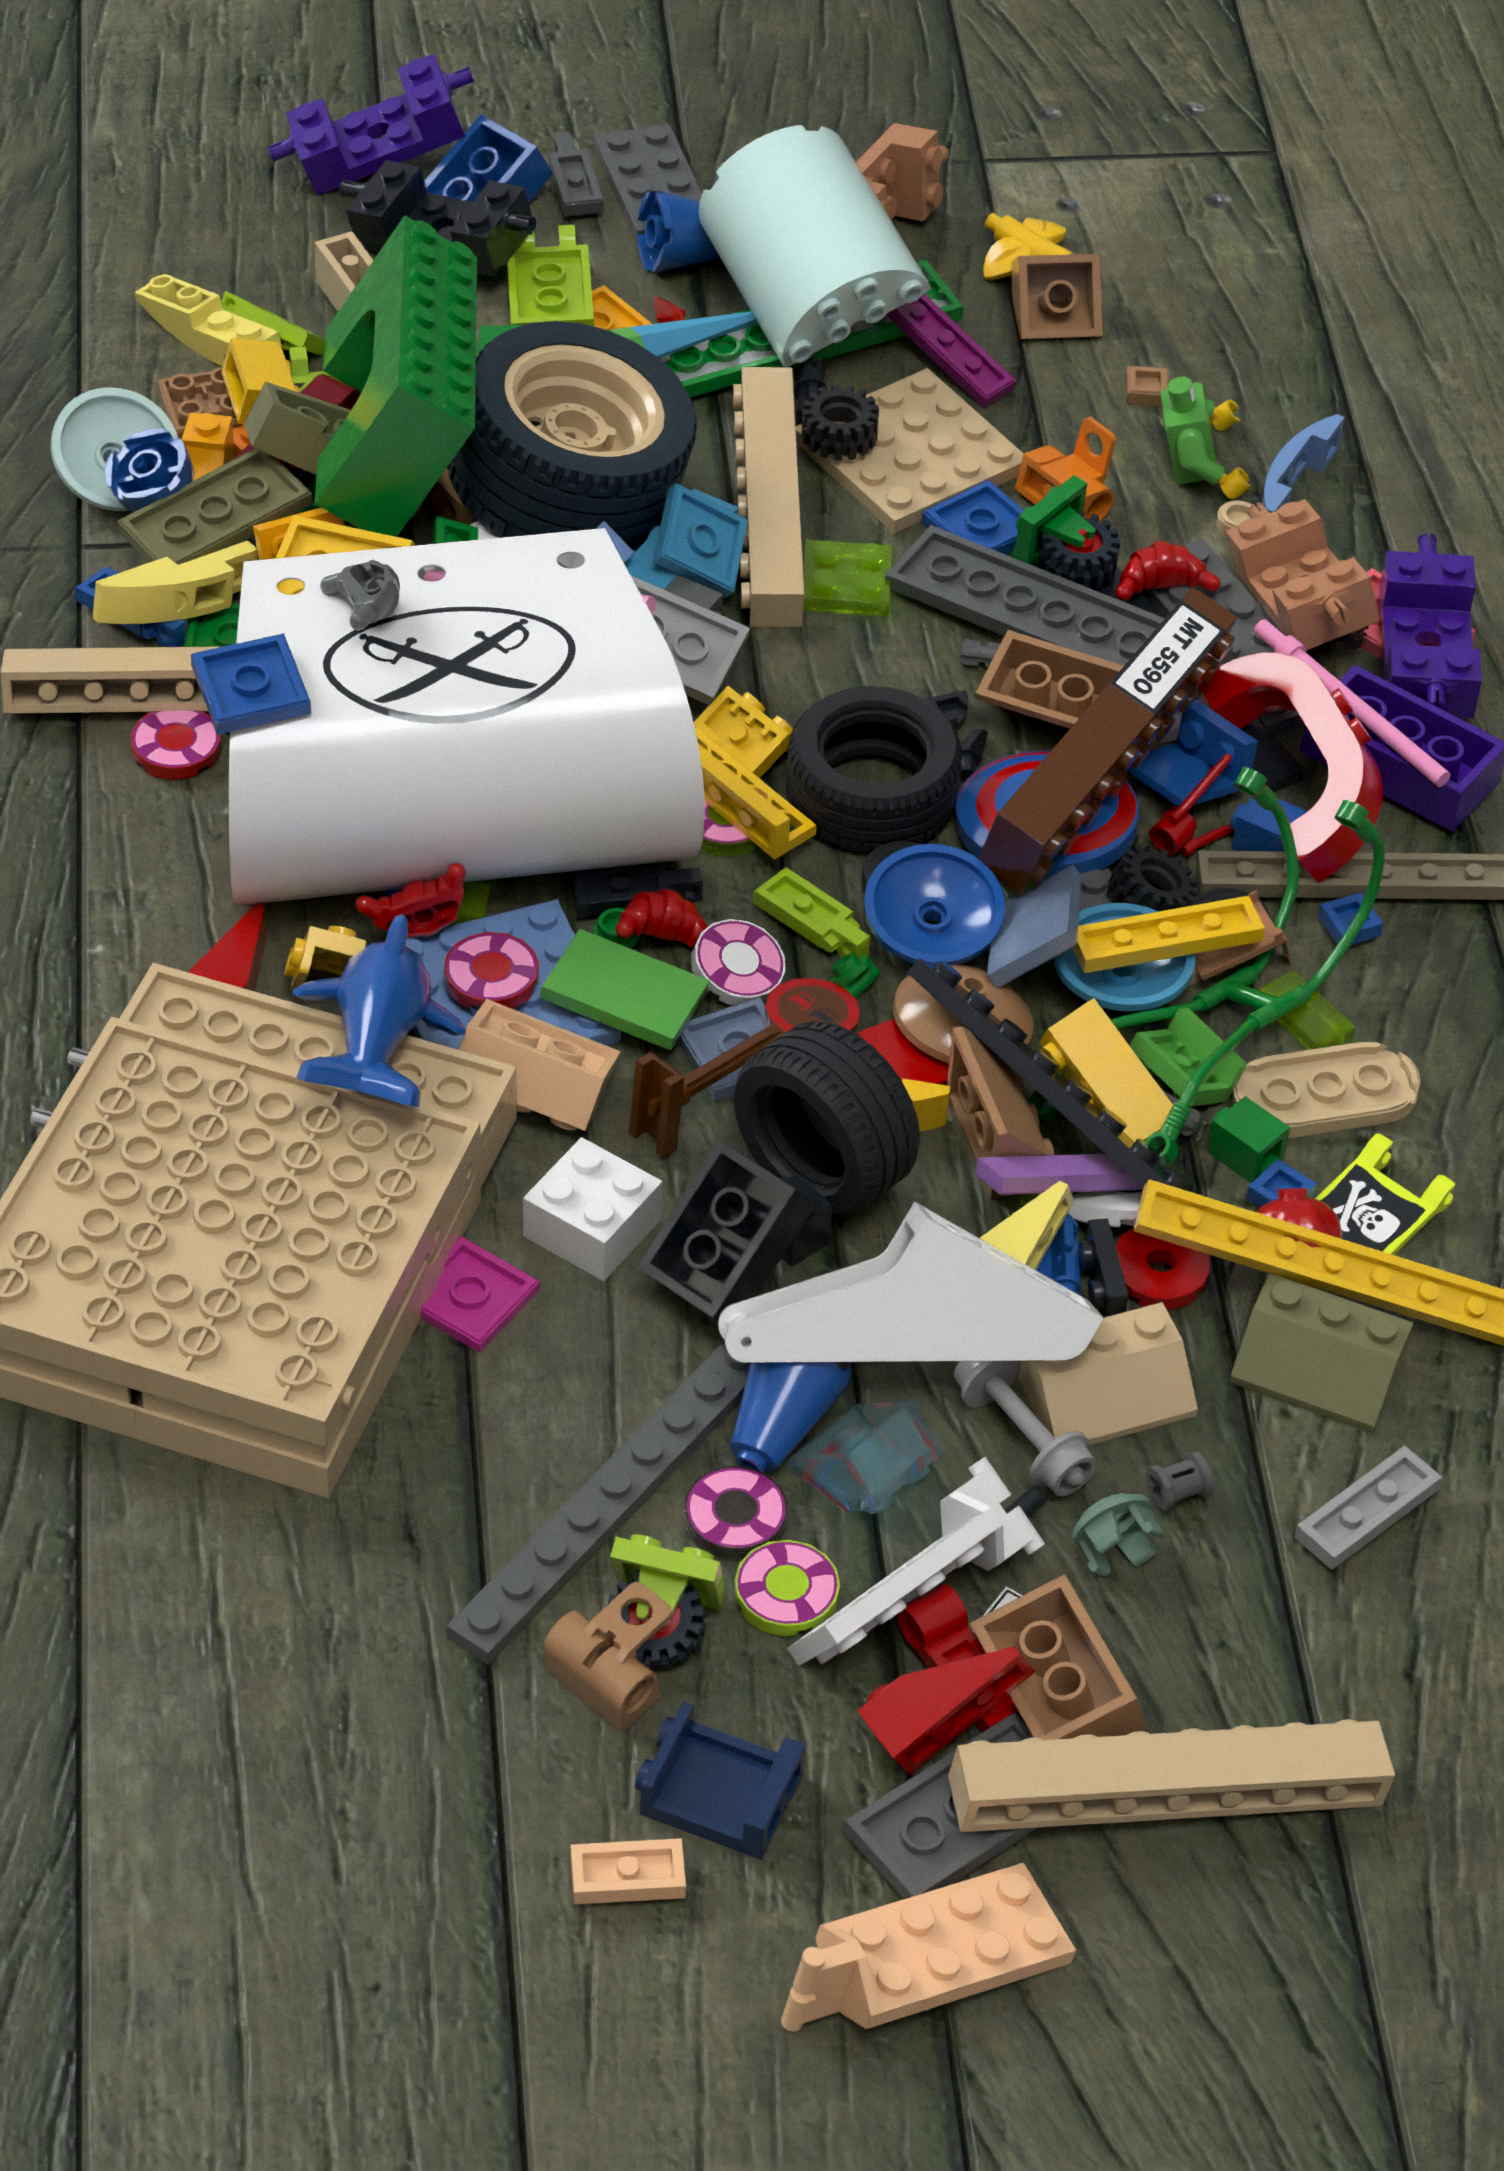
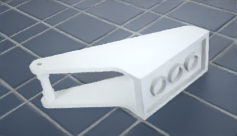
M914 1201L889 1246L879 1256L729 1305L719 1316L718 1328L721 1336L725 1339V1346L730 1356L744 1363L1069 1360L1078 1356L1087 1348L1104 1318L1086 1298Z

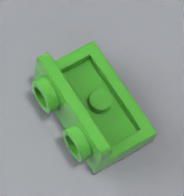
M1180 1008L1168 1029L1137 1032L1130 1047L1142 1060L1145 1068L1150 1073L1159 1076L1173 1090V1095L1180 1099L1189 1080L1197 1069L1224 1041L1189 1008ZM1234 1050L1207 1076L1199 1087L1190 1107L1228 1101L1233 1088L1237 1085L1247 1066L1246 1062Z

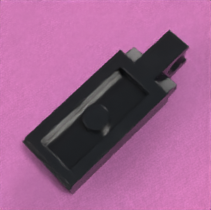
M664 862L579 870L571 873L577 917L601 915L604 911L612 908L625 909L636 894L647 891L657 892L660 889L676 891L681 894L683 899L690 902L703 900V881L700 867L675 870V868L664 867Z

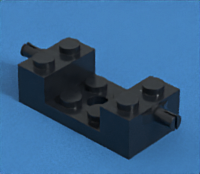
M388 160L383 163L370 181L358 183L345 179L340 185V195L342 197L354 198L346 212L352 232L367 251L379 253L405 215L416 222L424 221L436 230L438 235L452 243L457 241L466 245L477 256V273L496 277L527 235L533 234L536 229V219L532 217L525 187L489 181L474 201H467L427 193L421 167Z

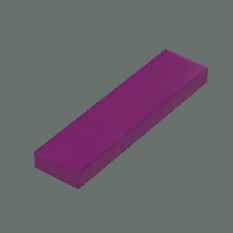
M925 293L918 300L912 303H905L886 314L891 321L984 409L1014 391L1016 380Z

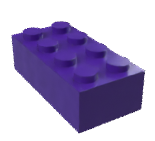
M1354 665L1339 680L1450 772V778L1447 783L1442 787H1437L1363 725L1372 739L1365 745L1379 768L1382 778L1383 796L1453 832L1500 783L1504 765V741L1357 665ZM1350 713L1348 714L1350 720H1353L1355 718ZM1304 724L1300 752L1328 766L1325 757Z

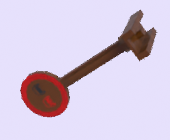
M816 978L792 979L779 984L769 993L764 1012L768 1027L686 1076H682L651 1052L636 1060L629 1134L637 1138L647 1132L657 1140L656 1154L661 1158L668 1156L677 1150L681 1107L688 1104L692 1096L741 1068L747 1060L756 1055L760 1050L800 1023L811 1021L840 1025L855 1032L860 1018L857 1000L845 988L831 981Z

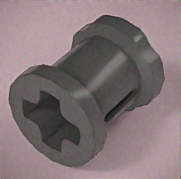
M1196 1451L1189 1453L1185 1461L1164 1468L1154 1465L1149 1467L1146 1472L1148 1489L1152 1500L1162 1511L1172 1509L1177 1501L1195 1495L1205 1498L1213 1494L1214 1482L1211 1470L1205 1458Z

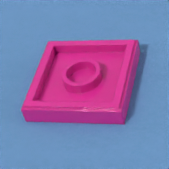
M459 1236L444 1263V1271L428 1302L425 1301L422 1306L421 1319L480 1353L540 1291V1281L466 1238Z

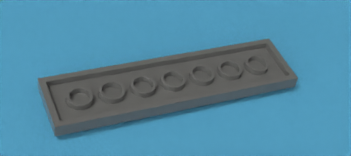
M932 525L885 574V588L1005 636L1007 630L1014 631L1123 666L1165 619ZM1231 645L1221 660L1217 659L1222 665L1233 659V645ZM1199 686L1196 688V690H1198L1199 693L1195 701L1203 695Z

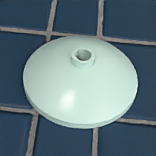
M98 388L77 396L61 411L51 435V455L61 480L79 498L102 509L128 511L112 494L106 484L104 474L106 462L103 457L109 456L112 451L117 456L120 450L126 447L123 440L146 429H164L169 431L172 437L178 439V436L167 415L148 398L122 388Z

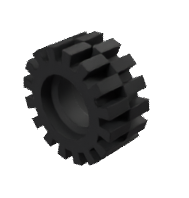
M832 385L829 392L825 387L818 389V395L812 392L808 395V401L805 400L803 404L801 436H803L804 444H809V450L813 453L820 450V457L826 459L829 454H834V460L842 461V455H847L848 459L852 460L856 459L857 452L861 456L868 454V448H874L878 436L879 406L875 405V399L872 396L866 398V391L862 389L854 393V386L846 385L845 390H839V385Z
M1137 845L1132 850L1129 848L1125 852L1108 880L1107 892L1112 893L1110 896L1112 903L1136 904L1156 911H1165L1191 906L1198 895L1199 889L1195 888L1198 882L1195 877H1190L1192 870L1188 866L1183 868L1179 866L1182 862L1180 858L1175 856L1172 860L1167 857L1169 851L1161 848L1159 853H1156L1154 846L1146 845L1143 850L1141 845Z

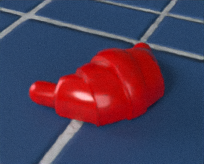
M1159 540L1153 542L1150 547L1141 548L1131 554L1130 561L1125 565L1119 579L1115 595L1118 600L1125 602L1134 593H1141L1142 590L1187 585L1191 588H1196L1199 585L1212 593L1219 590L1221 582L1216 575L1207 570V566L1196 555L1188 552L1186 546L1171 545L1166 541Z
M452 863L447 868L446 874L442 875L439 879H433L426 883L424 880L414 881L403 887V891L392 894L391 898L380 897L378 901L369 896H360L355 902V908L359 913L373 919V924L376 927L387 932L395 916L403 914L408 919L407 939L432 936L439 933L440 929L458 920L457 913L464 896L462 884L466 870L462 864Z
M660 889L657 892L647 891L636 894L621 913L615 931L623 939L631 937L632 934L636 936L645 934L660 939L685 943L688 947L694 948L701 932L708 926L703 917L697 912L695 904L683 899L681 894L676 891Z

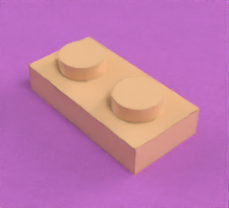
M682 1838L571 1844L570 1858L574 1904L680 1899L686 1897Z

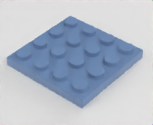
M557 899L444 927L439 930V933L429 937L420 936L406 940L405 946L419 954L430 974L431 999L458 1017L465 1030L480 1007L471 1004L470 1009L460 1005L448 993L444 982L446 955L456 943L470 935L496 932L506 933L523 940L534 950L539 962V979L534 987L533 995L528 1001L514 1008V1010L606 1046L621 1043L620 1030L540 998L543 983L575 936ZM423 1020L412 1028L416 1038L454 1049H459L463 1035L453 1036Z

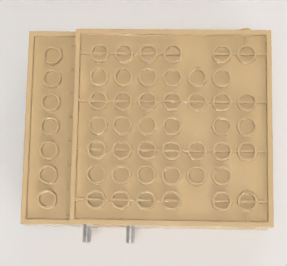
M152 963L120 1018L110 1017L90 1052L75 1047L70 1050L67 1058L68 1063L78 1066L80 1069L54 1112L35 1108L32 1112V1125L43 1127V1130L0 1199V1397L329 1498L421 1319L422 1306L425 1301L428 1302L444 1271V1263L459 1236L463 1237L481 1202V1187L517 1119V1066L406 1035L387 1063L420 1088V1107L400 1104L359 1091L306 1082L296 1078L300 1065L305 1060L347 1053L342 1016Z

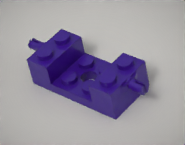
M435 54L415 59L409 64L397 68L405 91L404 94L387 98L379 104L359 112H352L336 121H333L323 98L311 103H304L296 109L286 112L291 128L289 138L273 145H268L270 156L273 162H276L279 159L296 153L318 196L340 187L345 179L356 181L376 173L386 160L401 163L464 138L465 134L452 96L453 90L470 83H475L469 66L446 75L440 69Z
M1427 533L1418 538L1419 553L1386 551L1379 587L1383 679L1457 718L1474 719L1482 683L1480 649H1473L1471 607L1476 588L1474 556L1437 554L1436 536L1430 534L1428 542ZM1426 643L1433 646H1421L1420 644Z

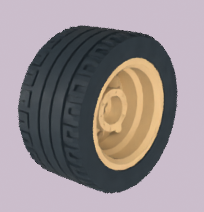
M547 321L524 324L495 337L494 340L488 342L480 350L476 357L475 429L447 466L449 479L464 507L484 527L500 538L596 529L605 521L632 551H637L647 540L651 530L655 526L661 525L668 488L675 483L680 485L696 440L697 417L694 412V406L690 395L678 376L660 358L632 340L609 330L582 323Z

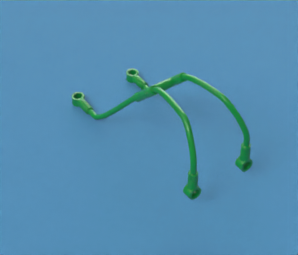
M1242 767L1234 786L1241 792L1250 795L1263 809L1272 812L1284 845L1288 873L1287 888L1274 921L1276 929L1281 928L1283 932L1299 886V864L1294 836L1287 815L1278 803L1276 794L1266 785L1267 778L1251 768ZM1343 799L1334 818L1342 825L1351 828L1362 841L1372 845L1373 862L1368 886L1353 921L1330 956L1307 984L1299 985L1280 997L1248 987L1258 980V975L1264 970L1276 947L1259 954L1252 966L1242 968L1195 995L1192 1002L1111 1019L1114 1026L1119 1030L1174 1018L1180 1008H1189L1193 1013L1198 1011L1204 1012L1226 999L1256 1009L1202 1063L1189 1080L1179 1101L1173 1103L1160 1131L1151 1134L1145 1140L1156 1151L1161 1145L1166 1144L1165 1149L1160 1153V1159L1157 1161L1161 1166L1170 1165L1177 1158L1179 1151L1176 1140L1191 1113L1189 1107L1207 1076L1252 1031L1263 1029L1306 1002H1309L1312 994L1324 983L1340 962L1367 920L1382 879L1385 847L1383 840L1378 835V829L1367 818L1368 810L1363 806ZM1034 1091L1029 1103L1035 1105L1038 1117L1044 1121H1052L1059 1117L1061 1112L1051 1103L1045 1109H1042L1043 1104L1047 1100L1038 1091Z

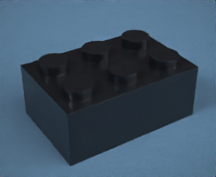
M718 1139L637 1267L712 1318L718 1320L721 1312L727 1306L756 1297L817 1202Z

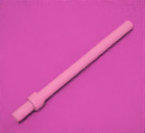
M1266 619L1257 623L1254 633L1273 648L1275 653L1294 656L1310 665L1332 692L1337 688L1343 692L1354 709L1350 713L1351 715L1357 717L1363 725L1437 787H1442L1447 783L1450 778V772L1306 653V647L1292 635L1285 636Z

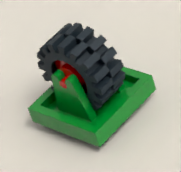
M1073 475L1060 486H1054L1047 493L1046 497L1036 505L1027 507L1022 511L1016 522L1018 532L1016 545L1011 557L1087 588H1090L1092 583L1097 589L1103 586V581L1108 583L1112 579V575L1115 574L1120 549V538H1118L1116 528L1110 530L1111 523L1106 519L1098 523L1099 516L1092 514L1090 519L1084 518L1083 509L1088 483Z

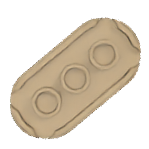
M1356 1042L1265 1056L1250 1061L1237 1085L1233 1088L1231 1101L1233 1106L1244 1096L1248 1097L1290 1127L1288 1138H1296L1385 1124L1403 1118L1414 1108L1417 1102L1420 1074L1413 1061L1400 1051L1396 1055L1393 1052L1387 1051L1388 1046L1384 1044Z

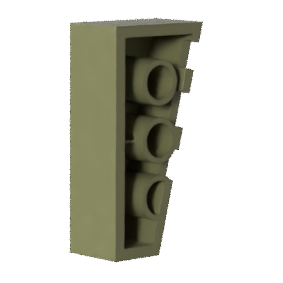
M265 381L244 423V427L251 446L259 453L270 457L274 456L317 475L318 457L351 410ZM426 497L419 505V507L416 509L411 518L415 519Z

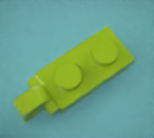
M225 291L221 301L223 310L278 331L280 338L284 339L281 347L288 351L289 348L306 347L307 351L322 356L325 350V339L235 294Z
M787 867L753 891V903L821 949L824 948L825 951L830 953L836 950L840 957H844L852 952L857 957L864 954L870 955V935L862 931L860 924L853 919L854 911Z

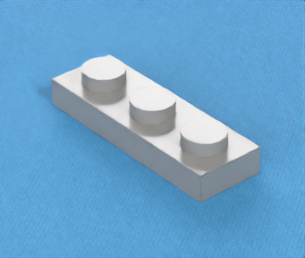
M1404 1445L1300 1522L1296 1527L1294 1538L1333 1570L1440 1489L1442 1476Z

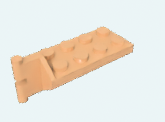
M1020 1863L820 1925L815 1938L817 1947H808L802 1954L793 1987L791 1988L781 2018V2024L786 2030L796 2032L806 2022L840 2012L865 2029H869L1071 1964L1077 1950L1025 1864Z

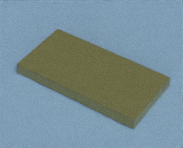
M254 449L185 485L180 491L166 498L154 501L118 520L117 524L119 533L148 563L168 557L177 565L239 544L254 536V525L292 516L311 506L313 500L312 493L274 456L263 455Z

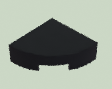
M966 690L925 698L926 701L946 716L956 731L964 725L968 711V695Z

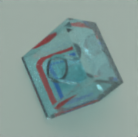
M914 1400L862 1403L853 1406L786 1462L793 1472L844 1512L867 1511L868 1514H875L889 1507L895 1501L893 1494L904 1485L912 1484L925 1477L930 1472L929 1464L943 1454L944 1451Z

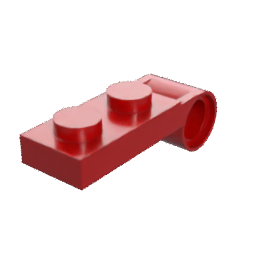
M942 1584L906 1604L907 1607L897 1614V1621L905 1639L924 1660L928 1668L986 1654L975 1633L968 1626V1615L961 1598L949 1585ZM1008 1694L974 1723L984 1732L1012 1713L1016 1712L1019 1716L1020 1714Z

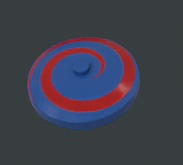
M1051 751L1024 752L997 759L978 769L962 785L956 800V829L964 846L976 858L980 855L997 813ZM1127 781L1114 798L1108 795L1105 796L1101 801L1104 804L1101 812L1089 827L1082 823L1076 830L1080 834L1065 856H1062L1060 853L1056 854L1052 859L1055 864L1046 879L1071 865H1074L1080 874L1095 869L1101 870L1120 859L1132 846L1138 832L1139 804L1134 790Z

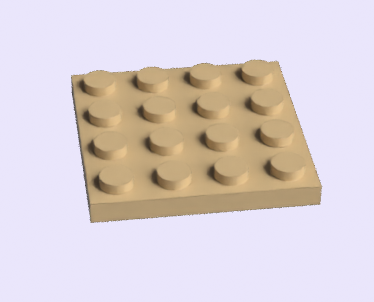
M928 368L866 395V398L872 396L875 399V405L879 406V422L876 444L873 449L868 448V454L864 456L857 452L856 459L849 460L847 455H842V461L834 460V454H829L827 459L820 457V450L813 453L809 450V444H804L803 436H801L802 424L795 426L796 444L893 534L921 522L923 511L987 480L999 486L1017 478L1024 454Z

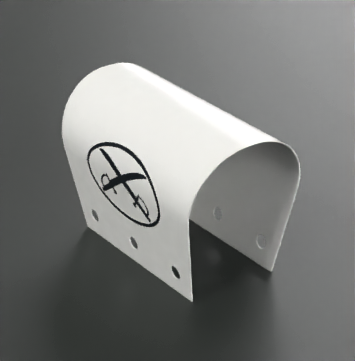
M605 528L244 561L236 644L284 633L311 701V714L230 732L229 854L234 906L403 889L407 884L414 881L424 880L426 883L433 879H439L442 875L446 874L447 868L452 863H460L464 866L466 874L463 882L685 860L693 859L698 855L703 840L705 798L699 747L689 703L671 651ZM574 553L582 556L585 562L578 568L569 569L560 566L557 563V559L561 555ZM370 560H376L381 564H388L398 575L400 582L398 605L388 617L374 623H369L363 630H354L350 626L349 620L355 609L349 599L342 596L340 592L335 594L324 593L320 587L321 580L326 576L340 573L345 567L369 562ZM435 566L443 569L446 574L441 580L429 582L420 579L418 572L424 567ZM295 579L304 583L305 588L298 594L287 595L279 592L277 586L284 580Z

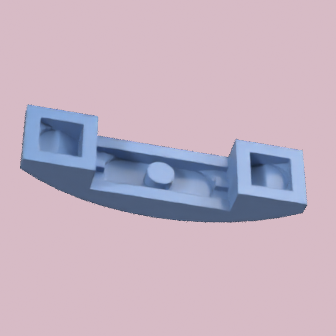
M1336 414L1324 418L1299 432L1281 449L1272 462L1265 481L1262 503L1270 513L1290 503L1291 487L1306 467L1321 473L1324 471L1339 450L1345 417Z

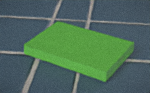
M579 929L543 983L540 998L671 1051L705 997L710 980Z

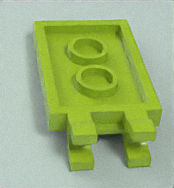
M575 225L558 226L560 246L535 247L534 232L531 235L528 234L507 261L511 325L561 321L594 326L588 244L576 245Z

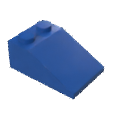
M480 114L464 133L465 137L458 140L424 182L427 193L467 201H474L489 181L502 182L525 187L528 202H530L552 176L553 172L537 146Z

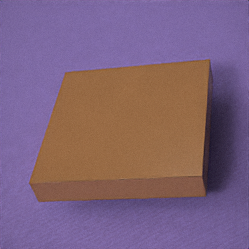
M218 367L213 371L190 375L176 374L171 378L157 380L158 394L165 414L170 419L177 436L181 440L190 412L232 417L233 429L243 425L238 424L223 379V367Z

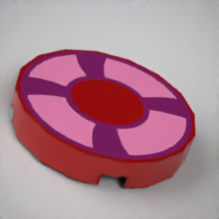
M201 710L152 711L137 721L131 732L132 758L136 763L139 762L144 766L145 772L154 777L175 780L199 775V769L207 765L208 769L217 762L222 752L221 735H217L210 715Z
M485 932L470 935L456 943L445 959L444 982L448 993L460 1005L470 1009L471 1004L481 1007L486 999L514 1009L530 999L539 979V962L534 950L523 940L506 933Z

